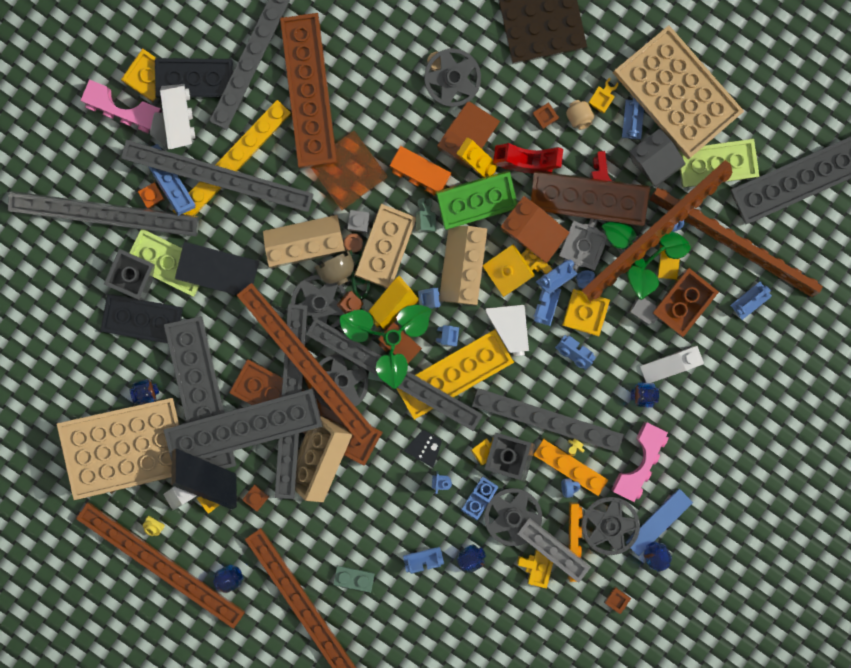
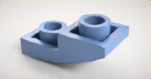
M482 477L461 511L477 521L487 504L491 501L498 486Z

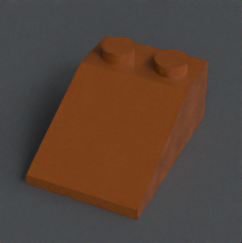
M469 101L453 121L439 142L437 149L470 169L471 167L456 153L466 138L473 140L483 149L500 121Z
M525 196L522 197L500 227V230L546 264L570 233Z
M687 268L670 287L653 311V314L681 337H684L719 291L690 268Z

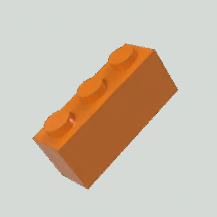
M402 146L399 147L390 164L391 173L400 178L402 176L409 178L408 182L417 187L419 185L426 188L425 191L434 196L436 195L435 192L444 189L451 176V172Z

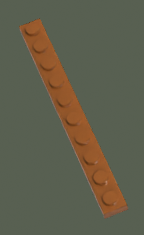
M724 160L582 289L585 298L589 302L599 298L604 289L612 286L622 273H626L636 260L642 259L648 249L655 247L659 243L660 238L665 234H669L679 221L685 220L689 212L699 207L703 199L708 195H712L722 182L729 180L733 173L731 164Z
M659 188L649 198L650 201L667 211L671 210L681 200L671 196L667 190ZM692 209L684 220L807 295L814 297L821 292L823 286L818 284L817 280L808 278L797 268H791L782 259L771 256L767 250L756 247L750 240L741 238L732 229L725 228L717 220L703 215L700 210Z
M252 283L237 294V297L361 445L377 433Z
M86 503L76 519L231 628L234 629L244 615L245 611L91 503Z
M260 528L245 538V541L332 668H357L263 529Z

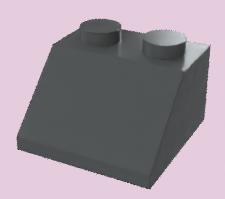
M658 129L629 151L632 163L654 187H657L686 165L673 142L661 129Z
M119 249L104 285L138 300H145L153 281L155 264Z
M495 432L485 470L525 482L536 445Z

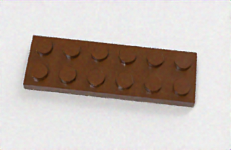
M535 171L531 201L549 213L644 226L650 186Z

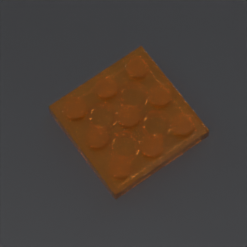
M355 130L335 144L336 164L310 167L341 210L347 208L388 178Z

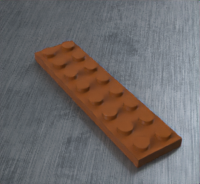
M312 13L280 18L298 167L300 169L336 164L337 156L319 14Z
M247 359L229 393L250 405L282 397L283 378ZM316 399L320 416L342 425L349 431L333 410L324 407ZM373 427L377 433L362 445L352 435L344 455L365 466L383 432Z

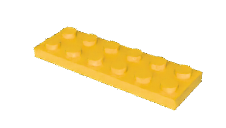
M493 330L415 376L446 394L455 397L513 364L514 361L496 330ZM396 388L414 420L434 409L403 390Z

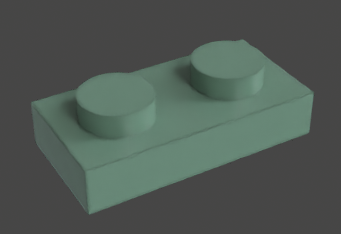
M337 565L333 585L371 593L375 573Z

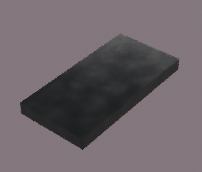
M155 58V97L161 98V86L185 84V89L189 88L190 98H221L233 74L232 59Z
M184 242L174 279L237 295L249 284H254L259 261Z
M107 294L100 331L168 344L164 324L181 321L183 307Z
M177 448L172 451V486L232 510L237 507L236 473Z

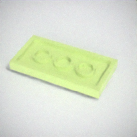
M754 139L705 145L689 160L678 149L686 163L680 169L682 188L697 186L724 160L731 164L733 172L726 182L759 177Z
M141 229L129 253L155 264L154 278L193 297L195 296L200 285L174 279L182 248Z

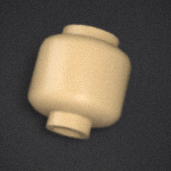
M575 100L569 104L570 107L567 109L566 115L573 128L583 130L592 125L594 114L588 102Z

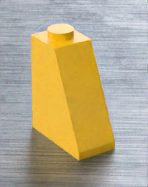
M400 276L396 277L369 310L373 316V323L377 328L381 325L386 330L397 320L400 310L407 306L415 305L419 302V299Z

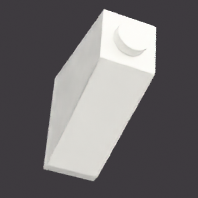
M517 305L485 309L486 315L508 353H513V356L525 355L524 351H529L525 306Z
M173 487L163 494L172 510L177 509L197 496L177 487Z

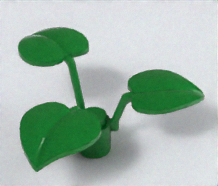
M611 221L602 225L607 240L616 248L625 249L633 244L632 241L637 237L634 229L626 223ZM672 231L669 234H665L659 241L663 247L659 248L646 261L643 259L636 260L626 272L629 283L640 300L653 293L659 286L656 274L651 270H644L659 253L665 250L666 255L672 259L683 258L689 253L691 245L680 234Z
M411 305L400 310L397 315V322L402 327L398 331L389 330L384 333L370 330L373 326V318L364 310H354L341 315L340 325L344 334L354 342L366 341L368 333L383 336L384 342L391 347L390 356L384 355L378 359L376 373L382 381L395 389L403 382L408 370L405 356L402 354L393 355L395 345L400 343L403 330L411 337H418L425 333L429 325L431 308L422 305Z

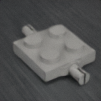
M591 218L589 224H581L573 221L571 224L570 233L565 239L559 257L566 260L571 259L574 262L573 270L575 269L576 272H578L579 267H586L593 271L596 269L607 241L605 233L596 228L599 219L594 220Z

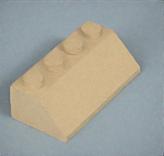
M338 215L263 231L265 251L270 268L346 252Z
M457 226L448 229L439 301L477 306L487 228Z
M322 416L320 417L323 427L308 430L298 451L295 491L305 501L324 502L353 435L342 425Z

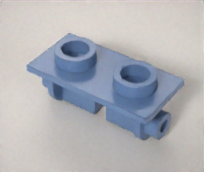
M635 98L625 101L622 138L641 140L644 109Z
M571 259L565 260L561 265L544 274L536 283L550 294L578 275L573 270L574 262Z
M758 282L730 306L743 320L772 297L769 293L770 289L761 282Z
M541 288L542 291L539 298L541 304L537 305L535 315H533L535 317L534 321L551 326L561 289L557 288L548 294Z
M564 335L555 348L561 355L574 361L578 367L585 370L589 368L596 358L593 355L594 353L584 346L580 350L576 349L580 343L571 336Z
M436 471V475H432V489H435L436 494H438V489L448 490L451 488L452 482L450 477L439 475L438 471Z
M440 547L403 556L406 572L411 574L424 571V564L427 565V569L441 567L444 564Z

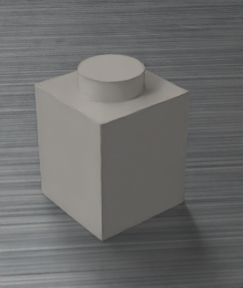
M350 210L348 231L368 234L370 213Z
M637 297L628 311L630 315L646 325L654 324L658 319L653 314L657 306L645 298L640 300Z

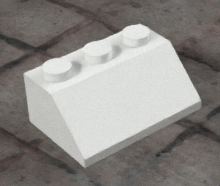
M185 84L161 86L160 94L168 149L192 144V139L195 138L194 127H190L189 121L193 119L192 108L187 106V100H190L189 88L185 89Z

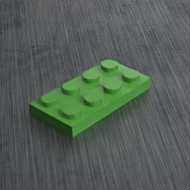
M509 171L435 192L445 230L511 211L517 205Z

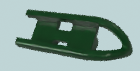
M349 250L354 266L357 269L362 254L352 255V250ZM353 270L351 274L352 289L356 297L363 300L370 291V282L354 276ZM367 284L365 294L360 296L356 285Z

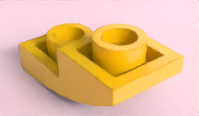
M664 250L659 253L657 277L677 279L680 259L669 258Z

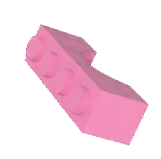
M90 79L80 100L86 104L85 108L94 112L97 109L103 111L102 115L111 119L114 116L121 119V123L128 126L135 124L139 126L138 130L149 133L154 113H163L160 108L143 101L135 108L120 109L112 101L111 90L107 86Z
M647 422L643 423L636 438L643 449L642 462L636 470L630 473H619L611 491L633 502L641 497L643 492L641 487L644 481L647 482L652 473L650 471L652 465H656L659 460L660 454L658 452L661 447H665L668 441V432Z

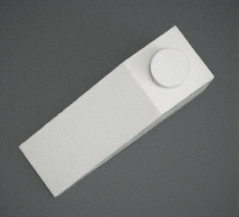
M692 346L640 366L646 384L703 365L704 362L698 346Z

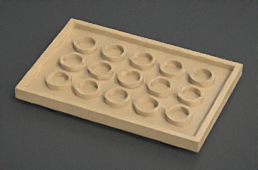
M670 25L613 72L688 160L744 112Z
M173 398L56 424L73 500L171 478V457L163 430L179 425Z

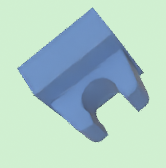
M438 288L418 291L419 305L431 309L440 307Z
M443 325V327L437 328V331H442V338H436L437 342L442 345L457 346L459 327Z

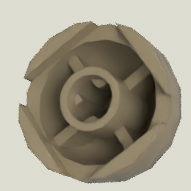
M349 251L345 253L346 257L344 254H341L320 264L322 268L319 265L315 266L317 274L325 283L333 284L337 282L339 286L348 281L347 277L354 270L353 258Z

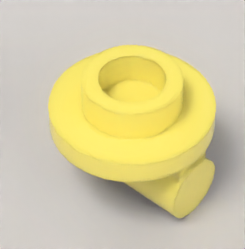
M568 440L567 443L572 446L568 452L570 456H575L577 450L581 453L585 451L582 448L584 445L578 440Z
M150 516L143 523L144 531L149 536H158L165 527L163 523Z

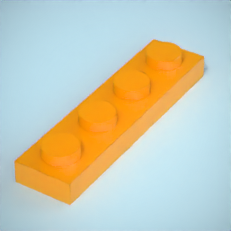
M542 439L533 454L573 481L579 482L581 486L599 496L608 482V479Z
M569 502L568 549L581 557L582 549L581 546H578V538H582V527L579 526V519H582V507H579L577 502ZM568 575V580L570 582H577Z

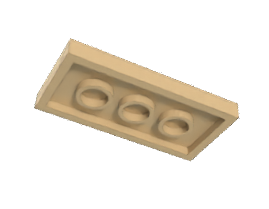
M380 204L354 276L388 288L397 274L416 217Z

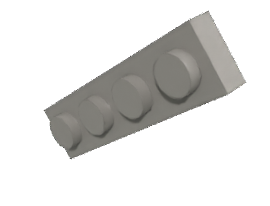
M531 518L527 520L518 532L520 537L578 583L591 568L589 564Z

